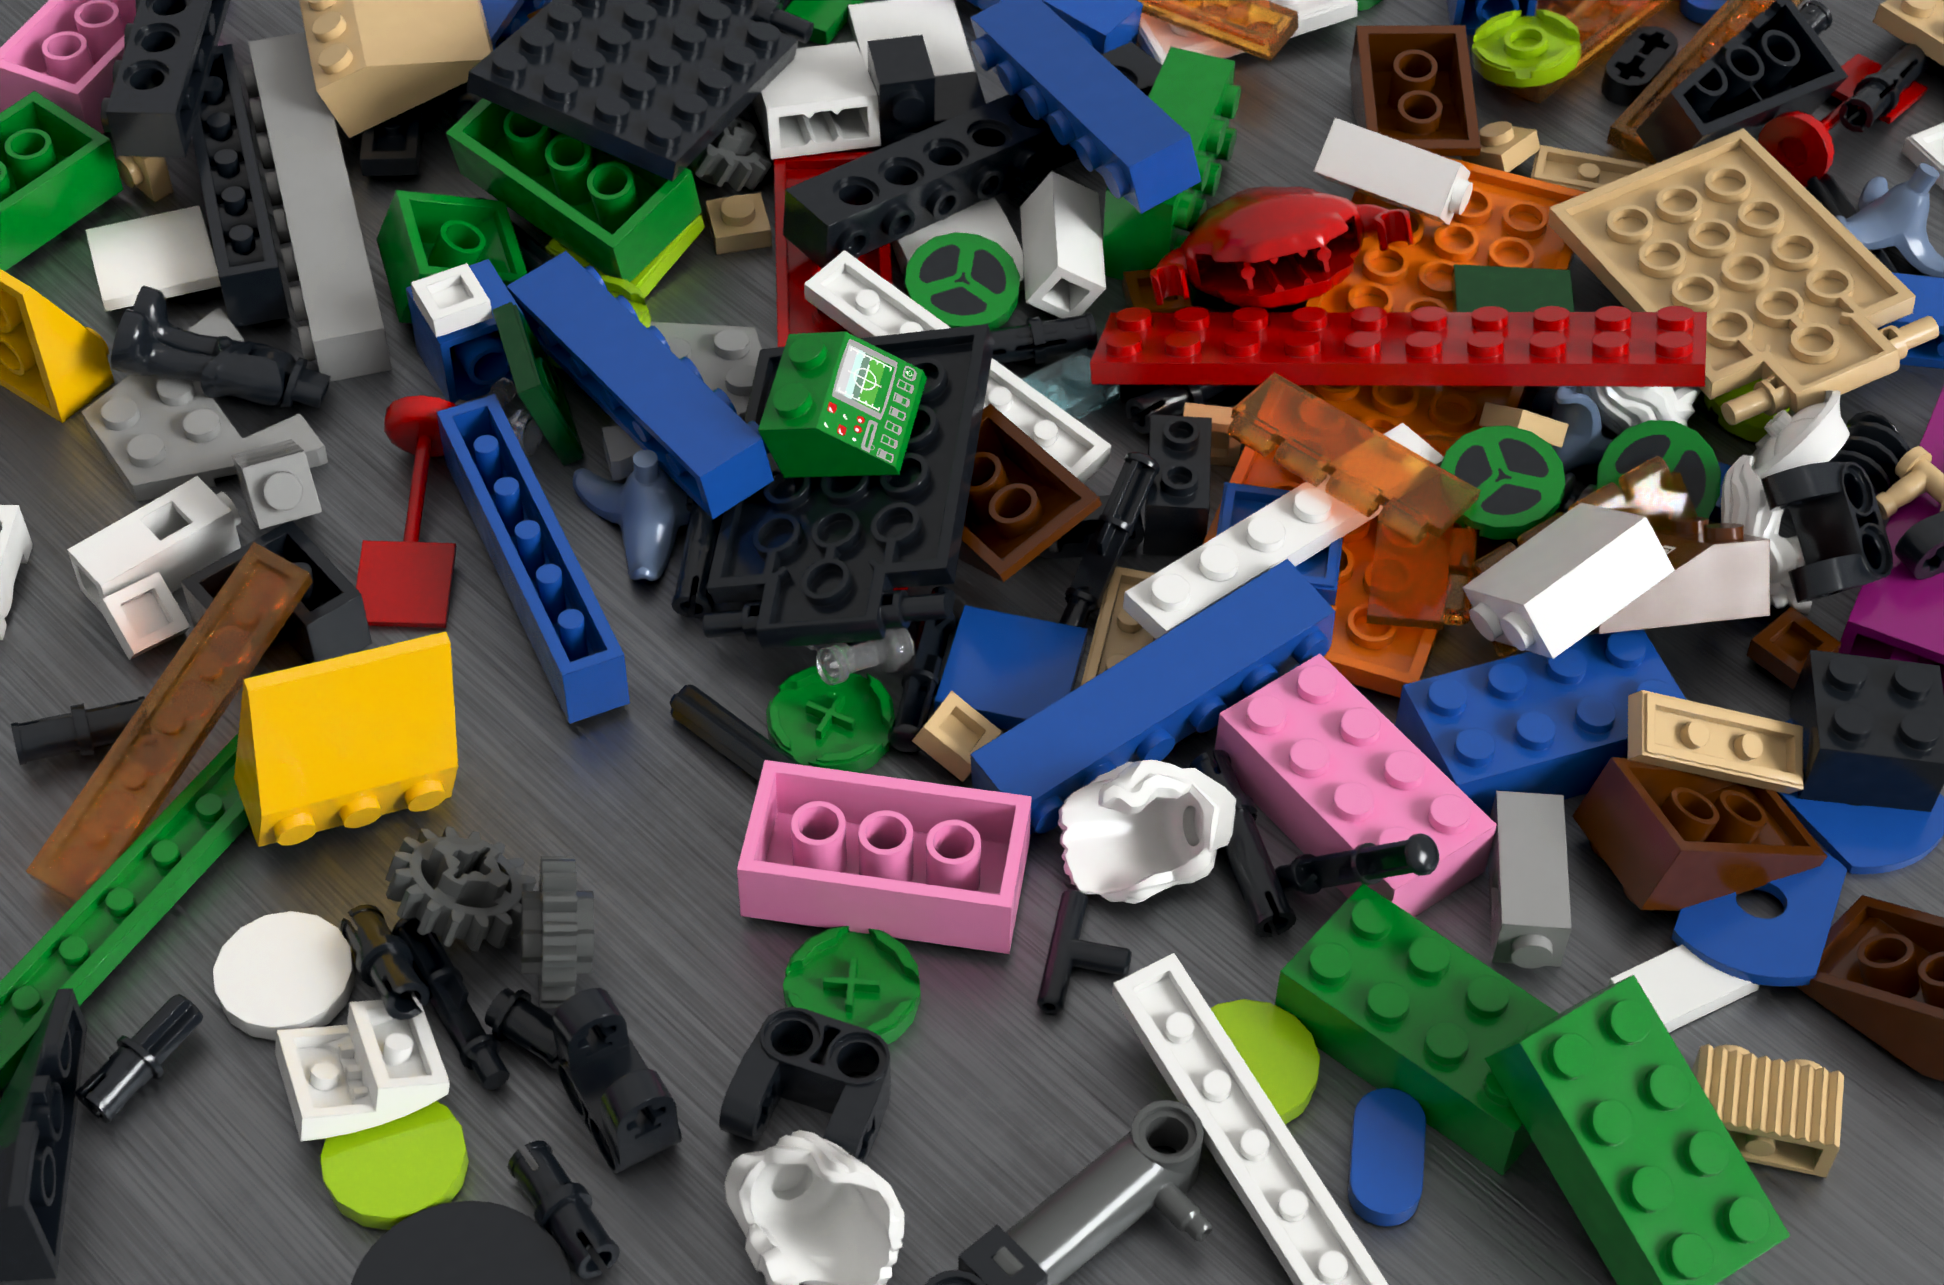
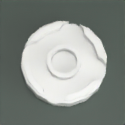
M295 911L264 915L241 927L222 946L213 967L214 991L229 1022L252 1037L275 1041L277 1030L309 1028L311 1026L324 1027L329 1024L348 1004L356 983L352 951L338 927L318 915Z

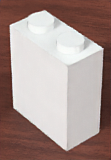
M856 41L797 48L793 61L752 101L771 160L881 146L878 94Z
M1579 503L1462 588L1473 606L1469 610L1470 618L1476 629L1487 640L1501 642L1516 647L1521 651L1526 650L1554 659L1675 570L1646 516Z

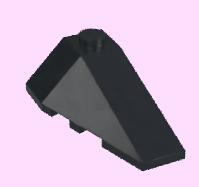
M72 988L57 990L0 1100V1282L57 1278L78 1098L75 1095V1091L80 1087L87 1024Z

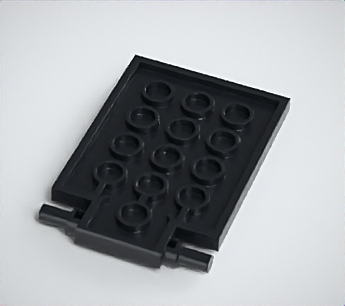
M552 0L469 71L466 91L669 181H673L793 61L798 41L802 43L808 42L813 32L814 23L782 10V4L775 0Z
M988 324L860 338L922 369L927 377L900 474L784 478L774 458L769 453L767 457L774 481L723 513L707 584V590L715 603L762 601L745 603L742 610L705 613L703 616V631L707 638L745 635L748 641L759 640L763 649L884 640L886 629H907L913 621L949 619L951 617L952 601L949 593L909 596L905 590L893 589L954 584L995 342ZM785 347L760 349L744 419L746 423L753 420L760 425Z

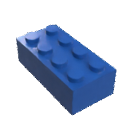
M1644 629L1585 636L1554 659L1532 652H1525L1404 684L1395 726L1490 817L1496 791L1564 795L1565 800L1587 794L1611 757L1628 758V695L1645 690L1687 699Z

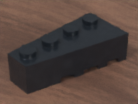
M1775 0L1738 35L1731 38L1715 55L1706 60L1674 88L1639 126L1636 133L1658 163L1743 128L1755 139L1759 137L1761 130L1767 122L1783 112L1800 111L1812 115L1848 78V75L1793 1Z

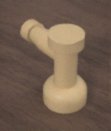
M1916 446L1904 454L1895 468V474L1900 480L1895 482L1886 492H1881L1876 496L1883 520L1888 519L1897 512L1898 508L1912 502L1925 492L1941 504L1940 512L1944 511V473L1931 463L1932 455L1922 446Z

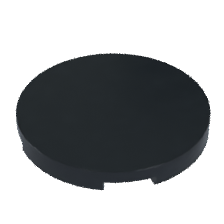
M459 1201L419 1211L393 1226L377 1240L364 1256L355 1272L351 1285H573L568 1263L558 1243L535 1220L504 1205L482 1201Z

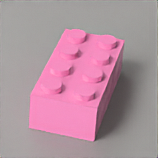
M49 0L0 47V113L33 91H36L103 134L105 131L101 123V104L104 97L111 96L113 89V66L116 60H122L125 51V27L127 23L134 22L136 0Z
M1321 654L1314 656L1219 713L1215 750H1224L1229 754L1232 762L1231 766L1241 790L1253 799L1254 803L1304 854L1321 856L1349 851L1364 843L1382 845L1408 840L1410 836L1418 833L1430 836L1435 841L1439 850V862L1431 874L1419 876L1415 873L1392 876L1383 878L1376 884L1367 885L1413 917H1416L1485 872L1497 824ZM1357 882L1336 887L1349 898L1363 883Z
M765 760L737 867L740 915L743 917L828 929L849 926V932L869 934V929H876L886 932L893 938L1009 954L1029 849L1032 796Z

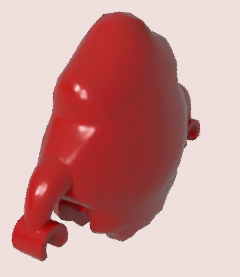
M1305 187L1247 188L1207 209L1194 223L1192 231L1181 246L1166 254L1157 266L1150 271L1155 304L1157 306L1164 305L1163 299L1174 295L1183 296L1184 299L1190 298L1187 281L1204 293L1242 307L1276 308L1320 297L1333 289L1334 286L1340 284L1353 271L1354 259L1362 248L1363 238L1377 235L1381 251L1389 250L1388 244L1392 242L1405 241L1408 245L1414 244L1409 211L1405 209L1388 210L1371 204H1354L1347 198L1318 192Z

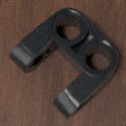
M1814 463L1788 469L1761 479L1770 511L1790 510L1806 565L1788 572L1797 603L1818 600L1866 585L1890 575L1893 568V555L1871 481L1864 469L1857 463Z
M590 988L568 998L558 1007L552 1018L553 1035L559 1059L557 1061V1070L569 1100L609 1168L617 1174L682 1142L676 1103L658 1073L648 1069L628 1037L626 1021L608 991L601 988Z
M796 1007L777 1010L770 1014L763 1022L760 1031L735 1072L721 1107L719 1117L720 1130L751 1141H757L762 1136L780 1097L832 1114L823 1139L839 1145L847 1153L865 1163L877 1137L891 1094L890 1052L888 1045L881 1036L870 1030L813 1011ZM790 1050L804 1052L796 1056L782 1055V1053ZM854 1072L870 1074L868 1077L859 1079L847 1076Z

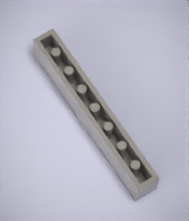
M302 32L249 41L248 45L253 64L242 65L248 97H260V99L249 101L256 134L268 133L267 135L257 136L263 168H275L276 170L265 173L271 205L283 204L284 208L273 210L279 243H292L290 247L281 248L288 282L300 280V285L289 287L296 322L308 320L309 325L297 327L304 359H307V362L317 360L319 372L330 375V382L392 370L385 329L335 119L316 91L306 34Z

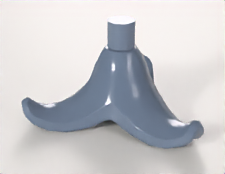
M1920 163L1908 181L1894 186L1889 191L1887 180L1884 177H1874L1867 182L1861 192L1858 203L1860 211L1847 219L1841 215L1835 216L1868 250L1895 246L1908 262L1920 272L1932 277L1944 278V257L1935 251L1929 242L1926 232L1930 206L1929 190L1940 176L1939 172L1931 165Z
M1576 386L1548 387L1535 394L1532 400L1533 412L1552 413L1551 419L1569 424L1562 448L1552 446L1563 462L1564 474L1588 465H1598L1607 445L1613 440L1601 434V416L1595 402L1588 395L1577 393Z
M648 449L640 450L634 454V471L629 474L625 483H616L604 479L586 468L577 469L573 476V487L583 503L597 515L610 522L617 523L621 527L630 579L635 581L639 579L658 580L664 573L670 559L678 528L689 522L691 513L686 507L688 494L678 484H675L665 472L659 469L658 456L655 452Z

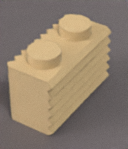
M1710 1044L1700 1046L1691 1071L1745 1161L1826 1178L1840 1149L1844 1075L1839 1070L1829 1072L1819 1064L1805 1059H1794L1784 1062L1782 1059L1772 1061L1767 1056L1757 1058L1745 1048L1736 1045H1720L1715 1048Z

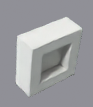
M467 263L411 282L413 299L436 338L493 318L490 300Z
M159 572L103 598L97 605L129 660L185 633L191 627Z

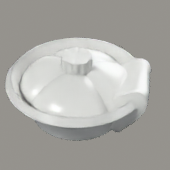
M1826 391L1823 403L1807 406L1797 413H1794L1791 409L1788 412L1783 409L1773 416V419H1770L1764 426L1768 433L1755 444L1757 449L1751 455L1754 456L1752 470L1763 479L1795 467L1829 462L1842 448L1850 435L1841 417L1840 391Z

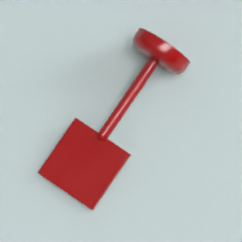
M1859 53L1841 66L1848 75V78L1831 95L1844 102L1848 101L1853 96L1856 85L1865 76L1877 73L1883 65ZM1913 81L1899 95L1896 107L1888 115L1877 119L1890 124L1923 97L1928 87ZM1843 103L1820 121L1812 115L1800 111L1783 112L1765 124L1759 134L1758 142L1798 182L1807 187V181L1815 175L1820 180L1833 163L1834 146L1829 131L1841 122L1839 110Z
M424 395L406 396L393 401L386 408L385 434L392 444L405 452L414 454L415 459L403 542L362 541L356 589L362 594L368 626L446 628L457 549L456 543L419 542L430 457L444 456L437 412L457 406L438 397Z

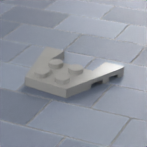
M221 308L213 310L187 330L200 335L227 336L233 340L244 342V338ZM130 374L81 412L86 429L137 502L159 498L196 476L209 488L216 487L215 478L237 474L231 455L292 439L305 451L309 468L328 463L325 445L300 413L242 438L215 400L204 394L200 381L134 376Z
M651 322L650 326H655L663 334L671 351L679 359L686 356L694 363L704 383L712 391L720 388L726 393L733 403L737 415L744 420L759 352L762 349L755 327ZM619 425L603 427V447L612 481L624 479L634 471V454L643 449Z

